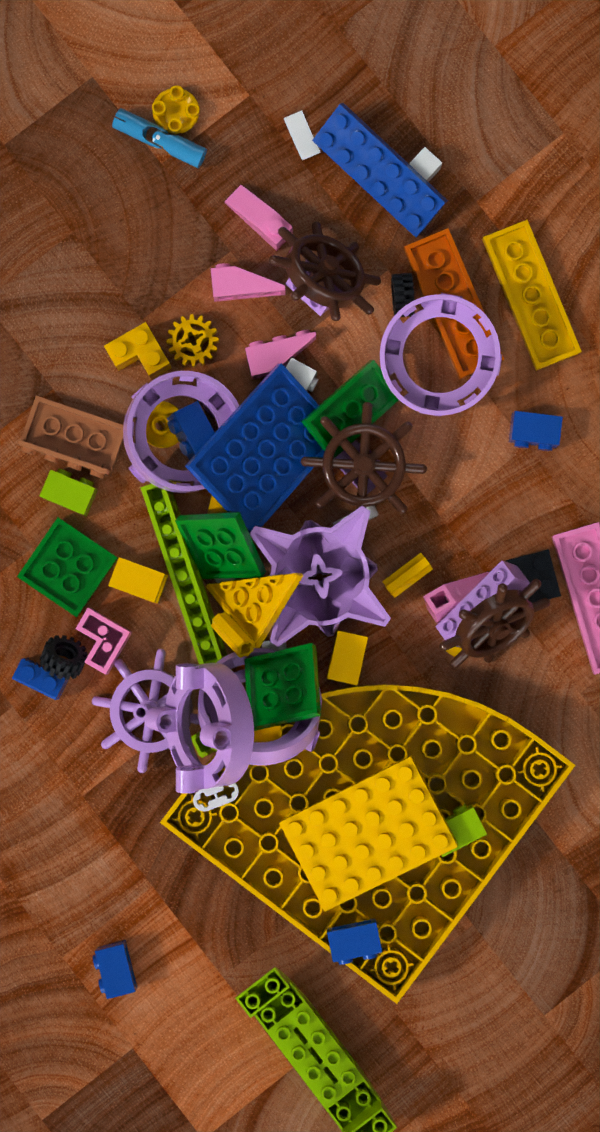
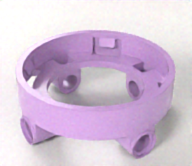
M445 293L418 298L399 310L389 322L380 346L382 374L392 393L409 408L433 416L459 413L480 401L493 385L496 376H499L503 354H500V343L496 330L486 314L473 303L463 299L462 296ZM421 304L424 308L423 310L413 314L404 323L401 321L400 317L402 315L407 317L410 313L417 310L416 305ZM476 314H478L481 317L479 321L481 322L485 330L487 331L490 329L492 335H490L489 337L486 338L483 329L478 324V322L473 318V316H475ZM436 317L451 318L465 325L473 334L478 346V363L471 378L460 388L445 393L431 392L418 386L408 375L403 361L404 345L411 331L423 321ZM394 372L401 385L409 392L404 397L400 394L402 389L396 380L391 381L389 377ZM477 387L481 390L478 396L474 393L464 400L465 405L460 406L458 400L468 396Z
M175 371L159 376L149 384L146 383L131 396L133 400L125 415L123 439L127 455L132 463L129 470L140 482L145 483L149 481L151 484L171 492L190 493L203 490L205 487L189 470H176L162 464L153 455L148 446L146 426L151 412L160 402L168 398L187 396L199 400L203 409L210 416L215 417L218 428H220L239 407V404L233 394L218 380L199 372ZM175 377H180L179 381L193 382L196 379V386L186 384L172 385V381ZM169 480L177 481V482H190V481H193V486H191L190 483H176V484H172V483H169Z
M254 648V651L249 656L241 658L233 652L216 663L223 664L232 669L245 665V659L278 650ZM245 669L234 672L241 683L246 682ZM199 689L197 707L199 724L202 729L206 724L216 723L219 720L212 700L206 692ZM320 691V705L322 706V697ZM320 716L296 721L287 734L274 741L254 742L249 765L277 764L295 757L304 749L312 752L320 734L318 730Z
M177 664L176 676L170 685L166 706L150 708L144 717L145 725L149 729L166 733L169 749L177 766L176 792L196 793L200 789L232 785L240 780L246 772L253 752L254 722L247 693L237 675L223 664ZM202 689L207 693L215 706L219 720L216 723L206 724L200 732L201 743L207 747L217 749L215 757L207 765H203L199 761L190 735L189 703L192 690ZM225 765L226 768L222 776L219 778L217 774L222 770V768Z

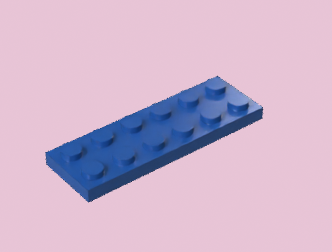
M344 103L338 105L312 140L415 237L422 233L448 202L441 193Z

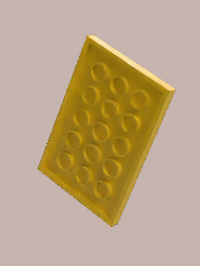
M412 755L279 822L325 912L458 847V843Z

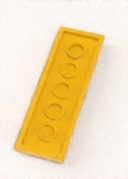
M528 220L483 237V243L535 370H540L580 354L582 351Z

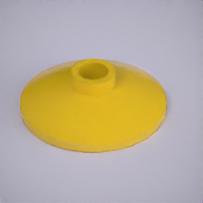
M162 401L151 412L146 426V438L150 445L157 448H169L179 442L176 435L172 434L168 427L167 418L173 412L179 410L173 404ZM156 423H160L163 429L158 430L156 428Z

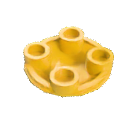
M172 86L170 89L161 92L152 104L153 119L158 126L166 129L169 133H184L190 130L198 121L200 113L199 104L194 95L184 90L181 86Z

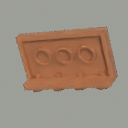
M36 396L21 440H18L17 445L22 447L21 451L35 456L36 452L45 455V460L57 464L59 460L68 462L67 467L81 471L82 468L91 470L90 475L104 479L105 475L109 477L112 475L124 440V425Z

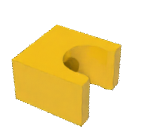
M119 557L108 586L158 604L168 575Z
M337 631L326 678L358 685L368 637Z

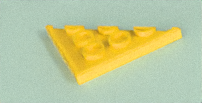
M302 573L227 581L207 584L206 588L223 610L255 642L254 648H260L304 575Z

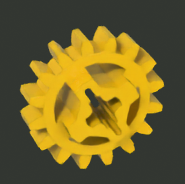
M190 314V319L187 321L182 316V323L173 322L175 330H168V334L172 338L167 339V344L173 345L168 350L170 354L177 353L174 357L175 361L183 359V366L191 362L192 367L195 368L198 361L205 365L204 359L206 357L210 360L213 359L210 352L218 351L217 347L213 345L219 342V338L213 337L217 330L216 328L209 329L212 324L211 321L203 323V316L201 315L198 320H195L193 314ZM191 326H198L204 330L197 331L192 329ZM183 330L184 335L182 339L178 340L177 342L178 335ZM193 336L197 339L195 346L189 343V337ZM209 340L206 350L202 352L203 344ZM189 351L194 353L195 356H188L182 352Z

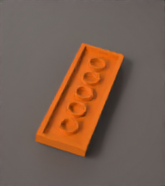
M449 228L404 246V251L424 297L441 293L462 296L463 299L473 303L484 312ZM478 314L473 316L483 329L486 338L492 335L490 329L486 331L479 321L481 317ZM447 317L434 318L459 379L473 374L478 363V346L473 334L465 325L457 320Z

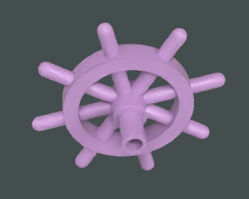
M164 649L157 650L153 670H142L132 674L122 659H116L114 665L124 680L116 688L112 699L99 696L92 698L93 705L110 708L111 723L115 731L101 742L102 748L108 749L119 740H122L132 749L140 751L137 767L140 773L147 771L150 753L169 749L166 733L160 732L165 738L164 740L152 742L153 730L149 729L145 724L142 740L131 733L144 723L145 714L150 708L166 706L168 693L159 699L161 682L170 687L175 676L163 671L166 656ZM152 680L149 698L139 685V682ZM130 690L135 694L140 704L124 701ZM191 697L189 703V727L191 723L199 724L198 714L193 713ZM123 711L133 712L134 718L125 723Z

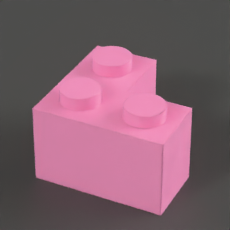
M87 608L76 627L78 631L96 640L85 663L104 674H109L133 632L92 608Z

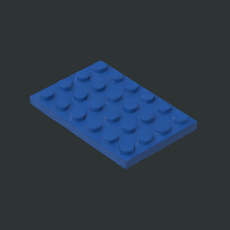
M282 363L277 364L191 458L185 467L228 513L240 512L250 534L255 526L262 527L314 468L303 466L301 458L305 456L323 458L324 450L301 422L319 405Z

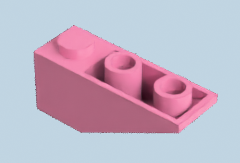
M303 330L290 338H287L286 335L272 338L273 342L263 344V341H255L250 343L249 347L245 348L252 380L266 377L277 364L282 363L286 366L291 358L294 359L316 340V332L310 333V330Z
M489 572L444 584L423 596L427 610L435 622L438 624Z

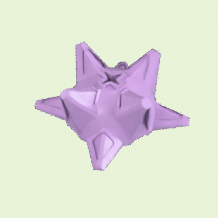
M361 506L331 528L322 527L313 520H307L300 531L294 535L258 526L253 528L250 536L272 565L269 576L302 573L304 575L274 623L270 637L271 643L279 647L308 625L318 626L327 637L334 636L340 622L346 618L384 627L388 624L391 617L369 588L370 578L378 571L377 564L367 558L361 549L371 511ZM321 573L322 575H331L327 576L326 578H323L322 581H318L317 579L309 580V578L317 576L316 574Z

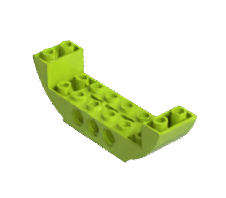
M274 967L235 997L250 1018L256 1017L342 1132H393L397 1128L387 1107L363 1070L309 999L280 969Z

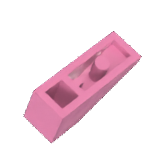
M242 185L225 201V204L276 251L286 242L278 234V229L285 227L293 234V227L284 218Z
M228 263L217 264L216 268H211L214 302L285 295V285L236 266H230Z

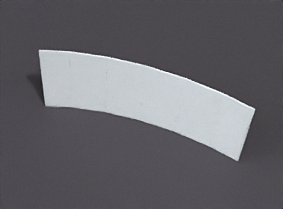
M302 110L284 118L302 161L321 153L318 146L312 141L314 137Z

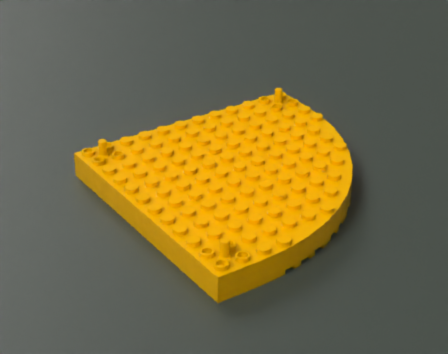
M389 684L352 686L321 693L322 706L318 726L320 734L312 752L304 749L295 757L277 764L249 765L241 779L236 782L239 787L237 798L228 804L209 811H199L194 806L193 798L195 793H182L160 823L329 953H331L326 928L375 918L382 952L377 953L378 957L364 960L363 956L353 958V962L345 965L397 1004L576 765L511 718L478 702L448 692L418 686ZM295 722L254 731V742H270L279 739L291 730ZM215 755L205 765L209 764ZM411 755L445 818L453 815L452 810L463 804H466L467 807L470 805L474 807L487 835L444 857L440 855L326 912L279 824L281 820ZM223 767L222 770L217 774L219 778L222 776V774H223V772H224V770H225L224 767ZM224 786V790L217 793L218 797L226 794L230 798L235 789L234 787ZM201 793L198 803L208 806L209 800L214 799L215 796L214 794L205 796L204 793Z

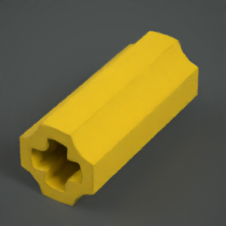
M419 553L383 580L382 583L389 593L396 598L432 571L433 568L422 553Z
M227 612L218 613L212 619L211 627L238 657L249 656L254 651L255 642Z

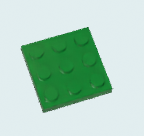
M240 512L179 515L175 520L202 579L263 577L266 573V569Z
M57 517L17 577L78 618L118 557Z
M313 643L245 659L246 693L252 709L254 731L321 716L317 651Z

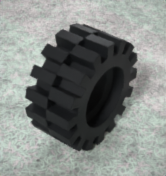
M412 273L391 275L394 316L404 306L415 300ZM415 311L410 313L407 317H411L413 314H415Z
M56 635L54 639L51 637L46 641L40 657V664L44 666L45 672L50 670L49 675L51 676L56 674L58 679H61L62 676L65 677V680H69L70 676L74 679L77 675L81 674L88 655L85 652V646H81L80 641L75 643V638L70 637L69 640L66 635H62L60 639L59 635Z

